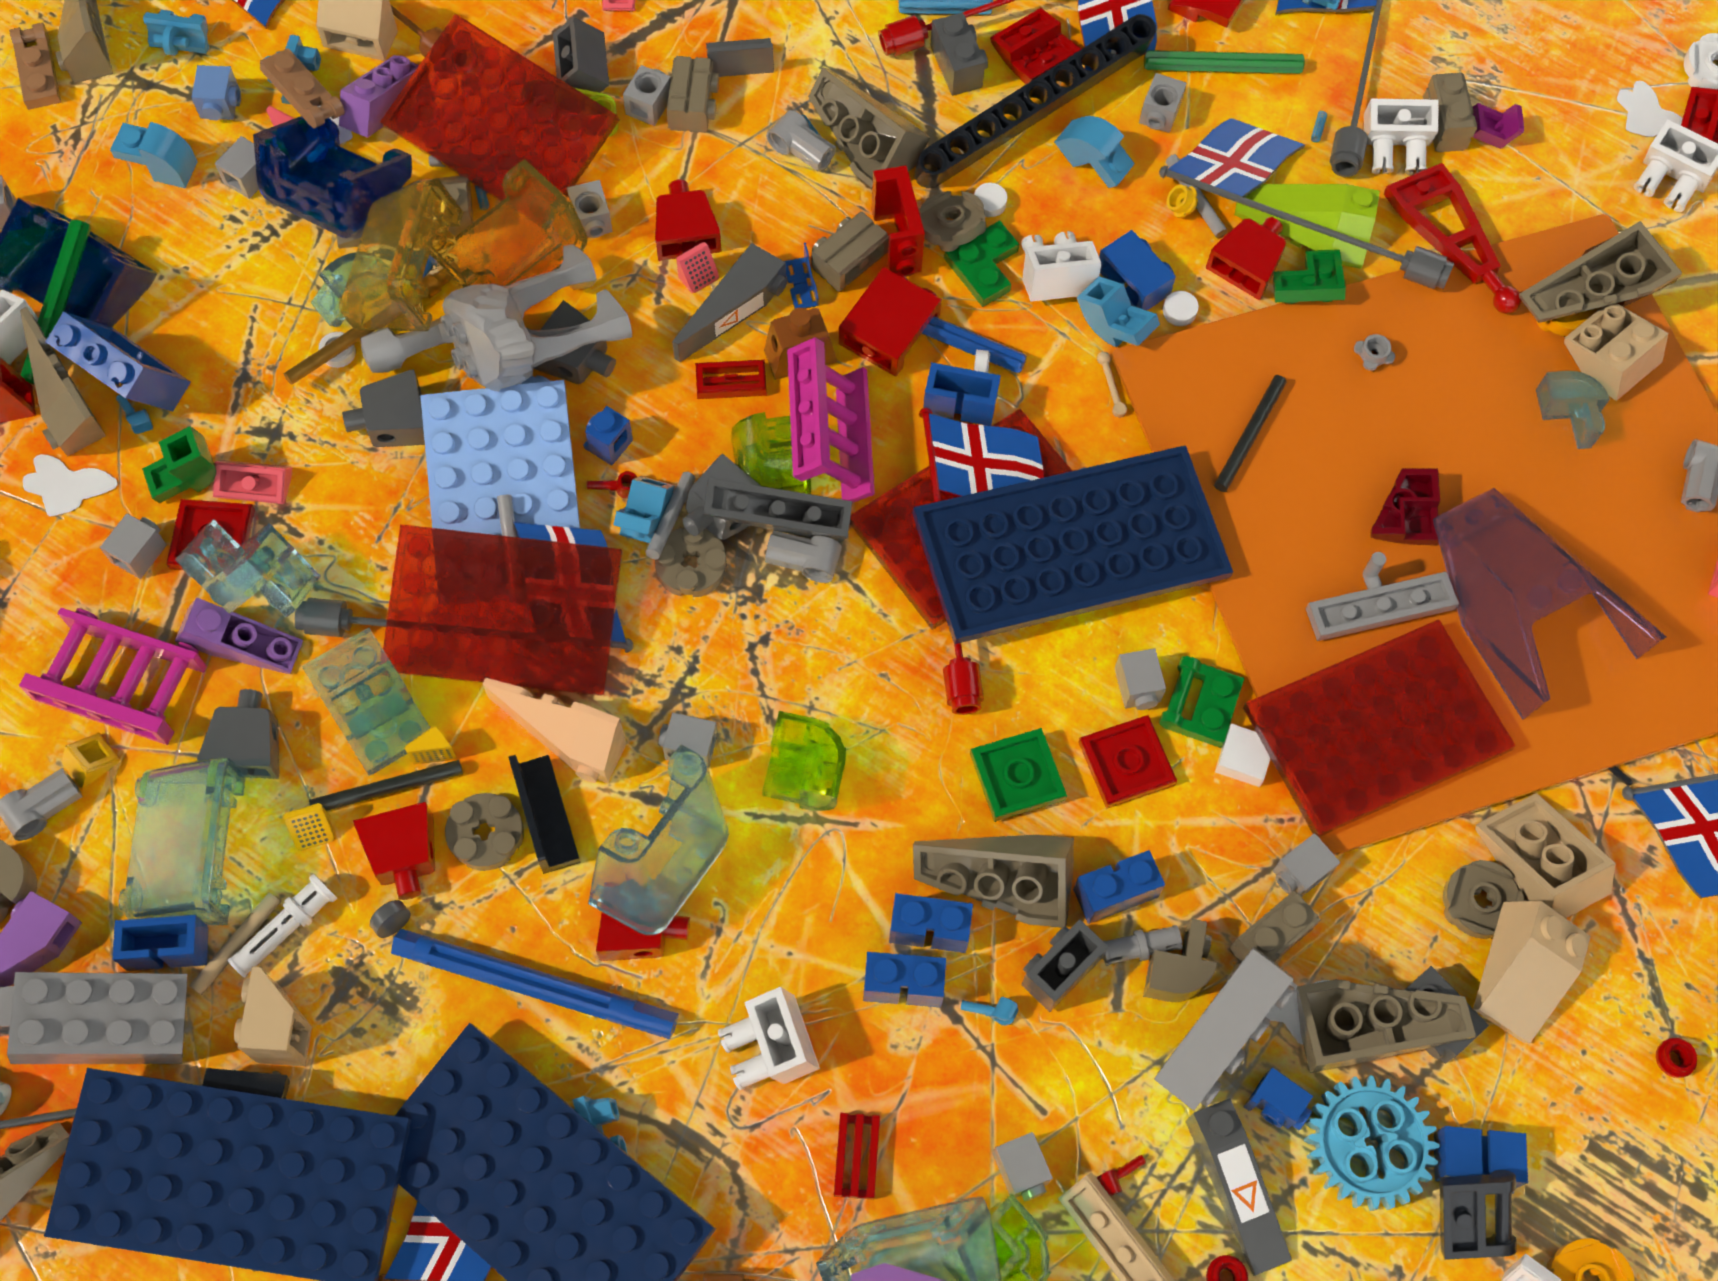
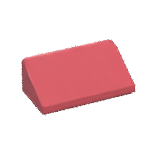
M228 460L215 461L216 476L213 483V497L277 504L286 503L292 477V467Z

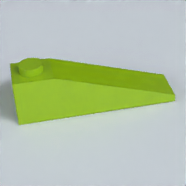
M1263 184L1245 198L1369 243L1376 219L1380 191L1349 184ZM1236 202L1235 216L1243 220L1250 218L1262 225L1267 217H1274L1283 225V230L1280 234L1290 238L1291 244L1299 248L1301 245H1304L1314 251L1340 249L1342 265L1362 269L1367 253L1366 249Z

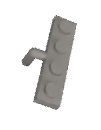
M1375 552L1362 573L1367 590L1310 602L1306 607V611L1316 639L1321 641L1455 610L1459 602L1447 572L1382 586L1378 574L1387 559L1383 553Z

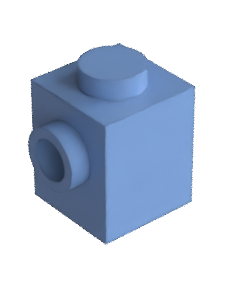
M197 65L191 98L201 119H234L235 108L240 106L241 91L231 66Z

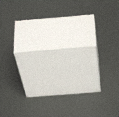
M1231 724L1219 755L1215 773L1260 787L1265 779L1276 738Z

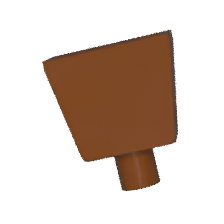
M795 308L791 311L790 315L774 319L770 323L764 352L775 380L788 376L787 350L814 337L824 342L825 365L837 362L830 336L818 308L809 310Z

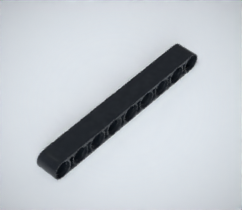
M1145 14L1131 17L925 148L919 156L914 171L916 182L924 188L939 186L1143 55L1157 31L1154 20ZM1134 33L1140 34L1143 38L1135 36ZM1108 49L1115 50L1118 54H1113ZM1082 65L1089 66L1093 71L1086 70ZM1056 81L1065 83L1067 87L1059 86ZM1030 98H1037L1042 104L1034 103ZM1004 114H1010L1014 116L1016 120L1011 121L1004 116ZM977 131H985L990 137H983ZM951 148H960L964 154H956ZM924 165H934L938 171H929Z

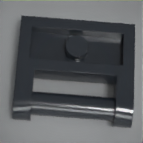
M1495 1170L1490 1175L1439 1177L1441 1253L1444 1260L1514 1255L1517 1252L1516 1237L1512 1235V1192L1516 1189V1175L1507 1170ZM1495 1194V1234L1491 1237H1486L1485 1195Z

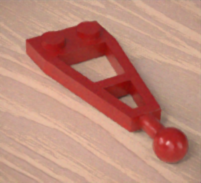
M1443 163L1386 186L1383 195L1399 216L1437 251L1447 256V260L1453 262L1454 266L1474 284L1484 281L1494 294L1493 304L1499 312L1509 314L1519 308L1522 301L1519 298L1520 292L1514 287L1505 286L1497 276L1501 265L1462 187ZM1449 198L1465 229L1447 237L1419 211ZM1472 243L1482 265L1476 264L1460 248Z

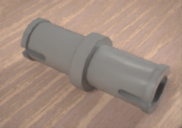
M1172 925V927L1143 932L1140 929L1135 930L1131 936L1108 941L1103 940L1109 946L1103 960L1105 965L1109 966L1110 964L1139 958L1140 961L1149 960V956L1155 950L1164 952L1182 950L1183 946L1179 928L1177 925Z

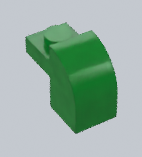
M191 426L159 441L164 458L142 468L151 497L158 503L189 488L200 492L209 486L216 476V468L205 437Z

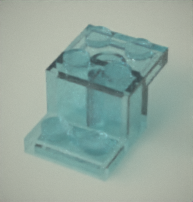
M213 519L203 527L175 559L182 566L185 573L194 578L210 594L212 600L221 605L229 614L260 591L272 607L278 609L285 617H288L297 610L321 577L270 523L240 546Z
M370 628L363 630L302 666L369 776L407 754L404 749L405 745L430 729L427 721L414 703L405 683Z

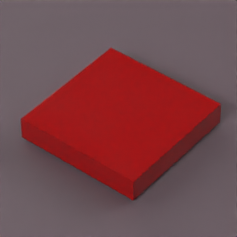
M181 499L166 565L169 569L242 575L255 508L252 504Z
M1149 715L1079 738V746L1106 809L1175 786L1177 783L1175 774Z

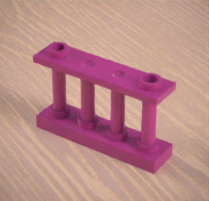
M816 337L788 349L793 477L803 482L826 473L841 482L842 500L852 501V503L875 495L867 369L862 367L848 374L841 375L826 366L824 342ZM826 382L836 388V401L827 396ZM828 414L837 418L838 433L829 428ZM830 445L839 450L840 465L830 460Z
M60 608L57 614L70 628L47 674L42 673L40 677L25 673L19 687L32 700L168 745L174 731L165 722L166 717L163 714L186 668L202 673L205 672L207 666L198 655L199 651L183 642L173 645L97 620V616L84 609L77 608L73 612ZM88 634L103 639L104 641L81 685H76L74 689L64 686L61 679L84 635ZM121 645L138 651L115 697L110 696L109 700L97 697L98 694L95 690L118 646ZM152 657L172 662L150 707L144 708L143 712L132 709L129 702Z

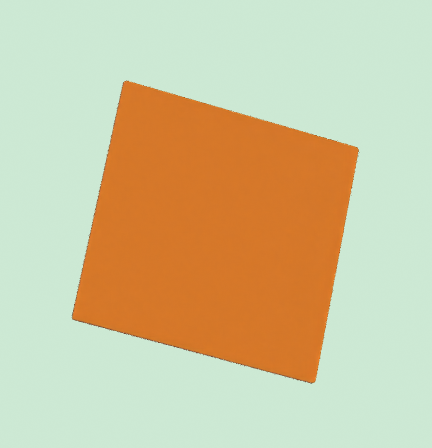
M1601 214L1492 244L1491 247L1501 265L1497 276L1505 286L1514 287L1522 293L1580 258L1585 250L1619 233L1611 218L1606 214ZM1475 249L1464 252L1476 264L1482 265ZM1455 266L1452 268L1444 289L1436 286L1434 289L1404 279L1405 271L1398 270L1345 285V300H1333L1331 302L1303 301L1293 304L1283 302L1145 340L1139 346L1131 344L1113 351L1112 360L1152 453L1185 445L1187 447L1233 570L1230 578L1208 583L1272 736L1276 738L1275 743L1312 830L1334 855L1718 734V598L1708 594L1718 559V496L1716 506L1711 511L1697 513L1686 509V506L1681 503L1687 469L1683 468L1687 450L1694 439L1718 446V414L1652 294L1624 308L1669 333L1663 362L1617 401L1588 384L1564 344L1565 336L1540 329L1537 325V320L1522 301L1519 308L1513 313L1504 314L1499 312L1493 304L1494 294L1485 282L1481 281L1474 284ZM1379 334L1390 341L1391 351L1394 352L1395 359L1392 364L1384 363L1377 366L1375 370L1370 371L1363 367L1364 361L1359 354L1354 352V346L1356 342L1365 341L1370 335ZM1275 375L1284 377L1287 383L1226 492L1217 490L1214 484ZM1402 468H1438L1440 541L1437 546L1401 544L1371 538L1370 531ZM1375 552L1383 553L1387 559L1378 574L1382 586L1447 572L1459 602L1455 610L1317 641L1306 611V607L1310 602L1367 590L1362 573Z

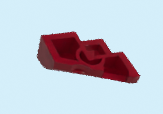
M1438 468L1401 469L1370 531L1371 538L1401 544L1438 545L1440 541Z

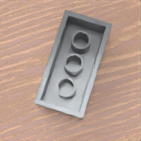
M1253 947L1157 1073L1154 1080L1193 1111L1200 1103L1207 1108L1221 1089L1222 1084L1217 1080L1222 1073L1226 1071L1232 1075L1245 1058L1246 1052L1241 1048L1247 1040L1251 1038L1257 1042L1270 1025V1020L1266 1015L1275 1005L1281 1010L1295 992V988L1290 985L1294 980L1293 976Z
M15 972L7 1049L10 1064H182L187 974Z

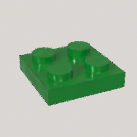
M1042 728L971 749L970 756L994 822L1066 801L1067 794Z

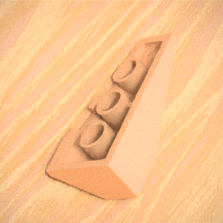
M485 678L483 686L488 698L569 767L575 770V774L578 777L592 783H596L597 780L605 783L609 782L626 746L620 718L578 702H573L571 708H568L558 702L555 696L545 693L540 700L535 699L528 690L522 687Z

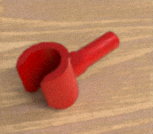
M625 471L618 476L617 480L587 481V489L616 491L621 498L628 499L630 487H625L622 484H631L632 479L637 478V476L633 472Z
M1139 1155L1122 1167L1106 1171L1098 1176L1097 1180L1110 1196L1121 1193L1122 1188L1119 1179L1126 1177L1146 1164V1160L1142 1155Z

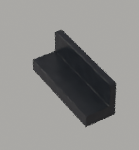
M516 754L509 756L536 856L543 874L581 863L549 755L519 763Z

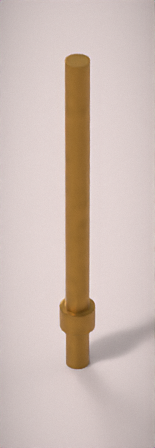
M453 262L434 275L429 273L418 281L416 287L283 373L284 377L293 385L360 341V338L375 331L423 298H431L442 291L441 287L461 274L460 268Z

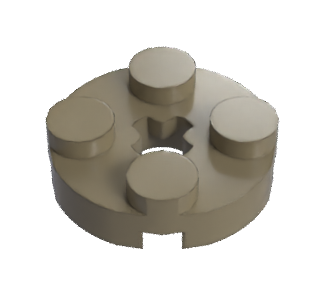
M946 191L927 199L920 208V217L925 232L924 239L934 245H939L941 250L950 252L956 250L959 245L966 244L986 231L984 204L972 193L961 191L962 196H951V191Z
M685 527L670 533L659 559H655L658 580L666 590L678 596H681V594H693V597H701L711 593L723 581L727 566L725 548L720 539L708 530H703L697 536H693ZM686 556L698 557V566L696 568H693L691 565L683 567L682 564Z
M480 793L467 797L452 806L445 826V837L451 853L460 862L474 870L488 871L500 868L511 860L510 857L517 848L519 850L523 842L524 826L518 810L507 797L492 793ZM484 823H488L489 827H495V832H490L487 840H482L480 835H474L475 830Z
M1486 860L1474 861L1471 864L1460 867L1447 880L1443 890L1444 915L1449 923L1456 925L1459 930L1467 935L1480 939H1493L1503 902L1524 901L1522 890L1518 891L1517 885L1512 880L1514 876L1505 867ZM1481 891H1485L1487 899L1492 901V906L1480 907L1478 902L1475 901L1474 895H1479Z

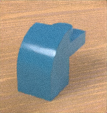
M1085 116L1072 120L1054 142L1073 167L1090 163L1108 188L1117 186L1135 164L1119 143L1124 135L1114 125L1099 117Z
M150 122L148 128L122 123L110 149L114 158L146 165L155 182L186 188L198 162L192 148L180 135L154 122Z
M1099 276L1077 297L1083 316L1092 330L1101 339L1116 348L1123 341L1139 346L1160 325L1156 313L1131 305L1125 286L1122 283Z
M643 476L632 479L626 507L616 511L613 525L621 527L619 535L650 543L673 495L675 485Z

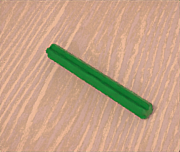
M1148 50L1144 56V68L1146 70L1300 74L1303 72L1305 59L1303 54Z
M71 220L39 315L37 323L46 338L49 337L63 311H65L91 231V226L81 220ZM27 352L20 375L25 378L26 382L35 385L29 353Z

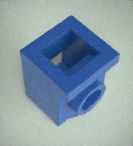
M606 406L603 411L598 412L589 420L585 431L587 441L583 446L586 450L612 466L633 441L630 420Z
M1272 1067L1264 1074L1243 1107L1248 1111L1257 1107L1262 1110L1261 1116L1270 1124L1278 1128L1284 1126L1287 1129L1292 1126L1299 1131L1312 1113V1110L1307 1108L1313 1095Z

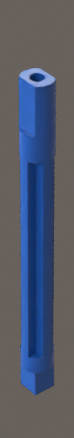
M400 929L393 938L391 954L666 1039H671L677 1026L678 1013L405 929Z

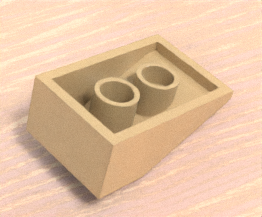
M1537 793L1476 824L1475 830L1497 863L1509 870L1514 876L1512 880L1517 885L1518 891L1522 890L1524 901H1542L1564 918H1567L1611 894L1616 863Z
M1542 901L1503 902L1473 1010L1519 1041L1530 1044L1581 973L1591 936Z

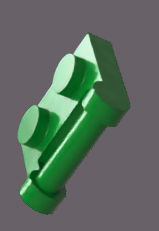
M1182 656L1177 667L1180 673L1168 709L1162 712L1159 724L1167 730L1222 748L1244 678L1202 664L1196 658ZM1193 678L1202 680L1203 684L1190 721L1184 719L1181 715Z

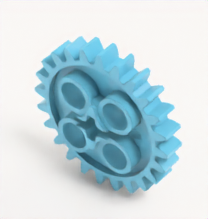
M1371 1075L1365 1079L1363 1087L1357 1076L1349 1080V1089L1342 1082L1337 1083L1334 1086L1336 1095L1329 1091L1321 1095L1326 1106L1317 1103L1312 1107V1111L1319 1119L1310 1118L1306 1121V1125L1315 1130V1134L1305 1137L1304 1142L1315 1145L1316 1148L1306 1157L1311 1160H1319L1321 1164L1313 1171V1174L1321 1175L1326 1173L1329 1178L1323 1186L1325 1190L1334 1185L1339 1187L1337 1200L1340 1201L1349 1194L1352 1195L1353 1208L1361 1206L1364 1199L1367 1200L1369 1211L1377 1210L1380 1200L1386 1210L1395 1207V1198L1402 1205L1410 1202L1408 1191L1414 1195L1422 1193L1423 1189L1418 1181L1427 1183L1433 1178L1425 1167L1438 1165V1161L1428 1155V1152L1440 1147L1438 1143L1428 1140V1135L1435 1132L1437 1128L1435 1126H1424L1423 1120L1428 1117L1430 1112L1422 1111L1417 1113L1414 1108L1418 1104L1419 1098L1414 1097L1407 1102L1404 1099L1405 1086L1400 1087L1395 1092L1390 1091V1079H1385L1379 1087H1376L1374 1076ZM1360 1107L1365 1109V1119L1363 1115L1359 1112ZM1378 1110H1384L1390 1114L1393 1122L1392 1128H1386L1379 1123L1377 1119ZM1339 1117L1347 1118L1352 1122L1355 1131L1353 1136H1347L1341 1132L1338 1126ZM1368 1137L1370 1140H1377L1378 1147L1366 1146L1364 1139ZM1390 1149L1397 1150L1402 1154L1405 1163L1403 1169L1396 1168L1391 1164L1389 1160ZM1351 1157H1356L1364 1163L1366 1167L1365 1177H1359L1352 1172L1350 1168ZM1378 1167L1380 1171L1384 1174L1383 1179L1378 1177Z

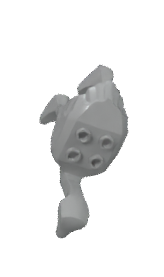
M569 244L563 246V262L559 269L536 275L505 287L497 284H479L452 291L442 304L444 316L413 331L395 334L389 327L382 328L360 338L365 362L373 373L390 372L399 369L406 358L441 344L454 343L455 349L451 350V354L458 370L462 369L465 371L469 378H472L481 386L499 392L500 389L521 384L533 375L534 367L546 361L564 356L584 345L600 341H617L631 338L632 328L628 314L606 289L596 293L597 313L591 321L575 326L549 330H531L525 327L523 321L524 312L531 306L546 299L563 287L568 286L573 290L587 289L596 282L597 278L590 258L578 247Z

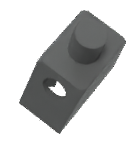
M563 300L540 330L570 327L590 320ZM600 341L584 345L564 356L546 361L533 369L575 384H582L592 370L606 378L610 376L615 368L616 359L605 354L607 342Z
M414 369L363 386L360 389L362 408L342 412L347 433L366 429L374 447L425 445L420 397L422 393Z
M721 454L689 490L686 510L689 514L683 518V525L693 536H697L703 530L708 529L718 539L725 540L751 526L703 515L708 478L761 486L729 458Z
M242 689L239 691L237 707L220 706L215 709L197 758L198 766L207 776L279 779L278 721L270 710L260 708L263 695L261 692L252 689Z

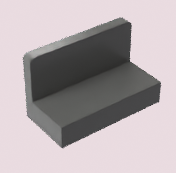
M771 38L706 43L707 58L713 61L714 72L719 73V77L774 73Z

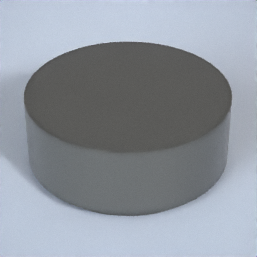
M390 901L382 905L372 915L370 927L378 937H389L406 925L411 913L402 901Z

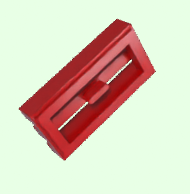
M765 359L695 363L697 399L767 396ZM759 372L758 375H739V376H738V374H728V373ZM725 374L719 377H703V375Z
M840 1112L834 1197L874 1200L880 1115H850ZM847 1124H855L851 1189L842 1188ZM863 1125L871 1126L867 1190H859Z

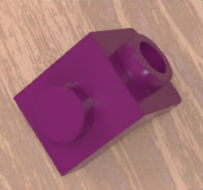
M1480 103L1472 107V115L1475 116L1477 130L1473 138L1501 149L1524 132L1522 106L1514 104L1503 113Z

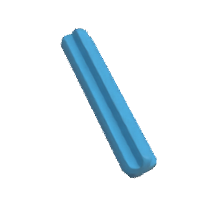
M898 0V9L902 14H958L993 2V0ZM993 9L979 13V15H989Z

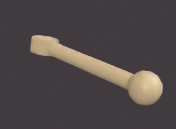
M1102 351L1097 355V361L1103 366L1114 402L1112 413L1115 417L1121 418L1126 414L1127 406L1120 401L1109 366L1110 355Z

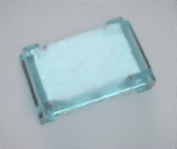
M683 745L677 748L668 762L667 768L670 783L667 796L662 801L659 813L664 816L648 837L630 828H620L614 830L598 848L588 904L645 935H656L667 928L724 850L729 835L728 826L706 761L698 753Z
M210 758L149 769L143 773L142 777L137 778L135 796L138 800L126 888L122 889L119 895V909L121 912H125L128 920L197 915L206 925H228L230 906L228 904H221V890H226L227 882L222 877L230 809L237 807V800L234 796H244L246 780L245 776L230 758Z
M980 1196L862 1223L843 1234L816 1262L823 1281H851V1274L882 1263L945 1281H1002L991 1214L984 1198Z

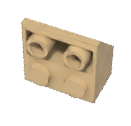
M318 0L316 26L323 47L382 61L386 60L398 32L389 0Z
M1615 303L1603 306L1565 337L1564 344L1588 384L1617 401L1663 362L1669 333Z
M252 966L250 978H246L242 986L241 997L245 1007L243 1018L237 1020L234 1030L235 1043H238L237 1048L259 1064L305 1067L312 1026L283 989L261 967Z

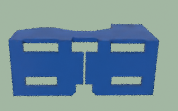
M805 242L804 258L784 262H786L788 283L794 284V288L790 289L794 307L806 309L819 306V298ZM802 263H806L808 273L804 272ZM792 265L794 275H790L788 266ZM807 278H810L812 286H808ZM810 291H813L814 297L816 300L814 302H812ZM797 294H800L802 304L798 305Z

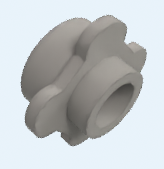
M1379 334L1370 335L1365 341L1356 342L1354 346V352L1359 354L1364 361L1363 367L1370 371L1375 370L1377 366L1384 363L1392 364L1395 359V354L1391 351L1390 341Z

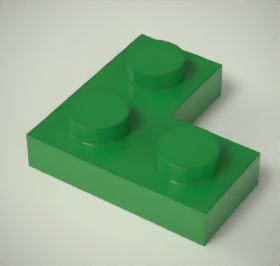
M999 220L987 227L983 234L977 236L972 241L959 245L954 251H945L944 259L980 305L984 307L1010 292L1011 283L996 264L1017 253L1019 243Z
M1340 249L1305 251L1306 270L1273 272L1275 303L1285 302L1293 304L1303 301L1331 302L1333 300H1345L1346 286Z

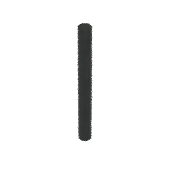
M1280 375L1273 377L1214 484L1217 490L1221 492L1228 490L1287 383L1284 377Z
M455 760L310 799L309 804L320 803L328 811L463 774L460 760Z

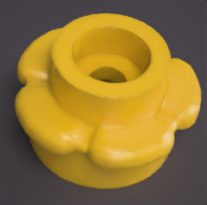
M1184 185L1175 186L1167 196V207L1174 212V216L1178 218L1185 217L1186 214L1192 213L1197 206V191L1192 186L1189 188Z

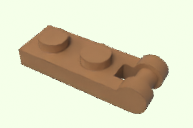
M43 22L33 24V28L21 30L20 27L9 30L15 51L23 101L28 110L61 103L49 35ZM37 41V45L27 47V43Z
M289 48L260 60V70L312 128L325 124V119L330 117L336 119L344 115L345 111L341 101L336 96H331Z

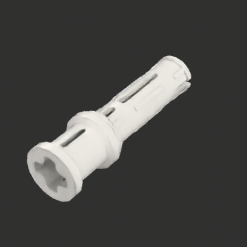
M315 874L309 877L310 883L297 895L284 900L285 903L282 905L284 909L235 955L227 960L242 977L248 976L247 974L251 971L252 966H257L300 925L303 927L309 926L313 922L311 917L325 904L338 899Z

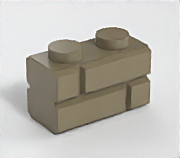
M676 56L674 58L667 105V121L670 130L686 131L689 129L690 132L705 133L708 131L709 120H715L716 100L712 99V93H718L719 73L714 72L713 61L710 58L696 57L692 59L691 57Z
M1462 72L1433 75L1423 95V99L1438 100V133L1433 139L1435 151H1463L1468 148L1471 137L1474 136L1477 130L1475 116L1472 115L1473 108L1465 76Z
M863 211L852 219L846 217L840 222L834 234L828 239L822 237L814 244L812 248L813 270L823 279H826L827 283L839 292L888 252V233L878 224L875 225L873 220Z
M1293 891L1241 934L1229 949L1240 963L1253 947L1275 962L1312 931L1321 920L1301 896Z

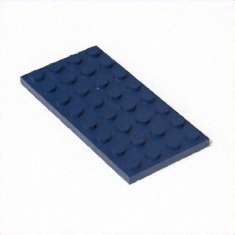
M1186 445L914 507L912 512L954 644L1228 579L1233 574L1231 564Z
M472 1023L466 1026L395 1114L398 1117L412 1119L398 1184L507 1281H677L717 1229Z
M87 1068L44 1237L319 1281H378L412 1119Z

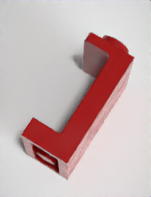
M907 165L873 171L871 207L874 221L894 218L897 232L889 235L887 269L892 272H899L905 277L922 272L925 232Z
M883 267L839 325L838 344L897 377L904 367V357L931 319L934 316L939 318L942 299L937 297L932 290L921 288L908 281L903 274L892 272Z

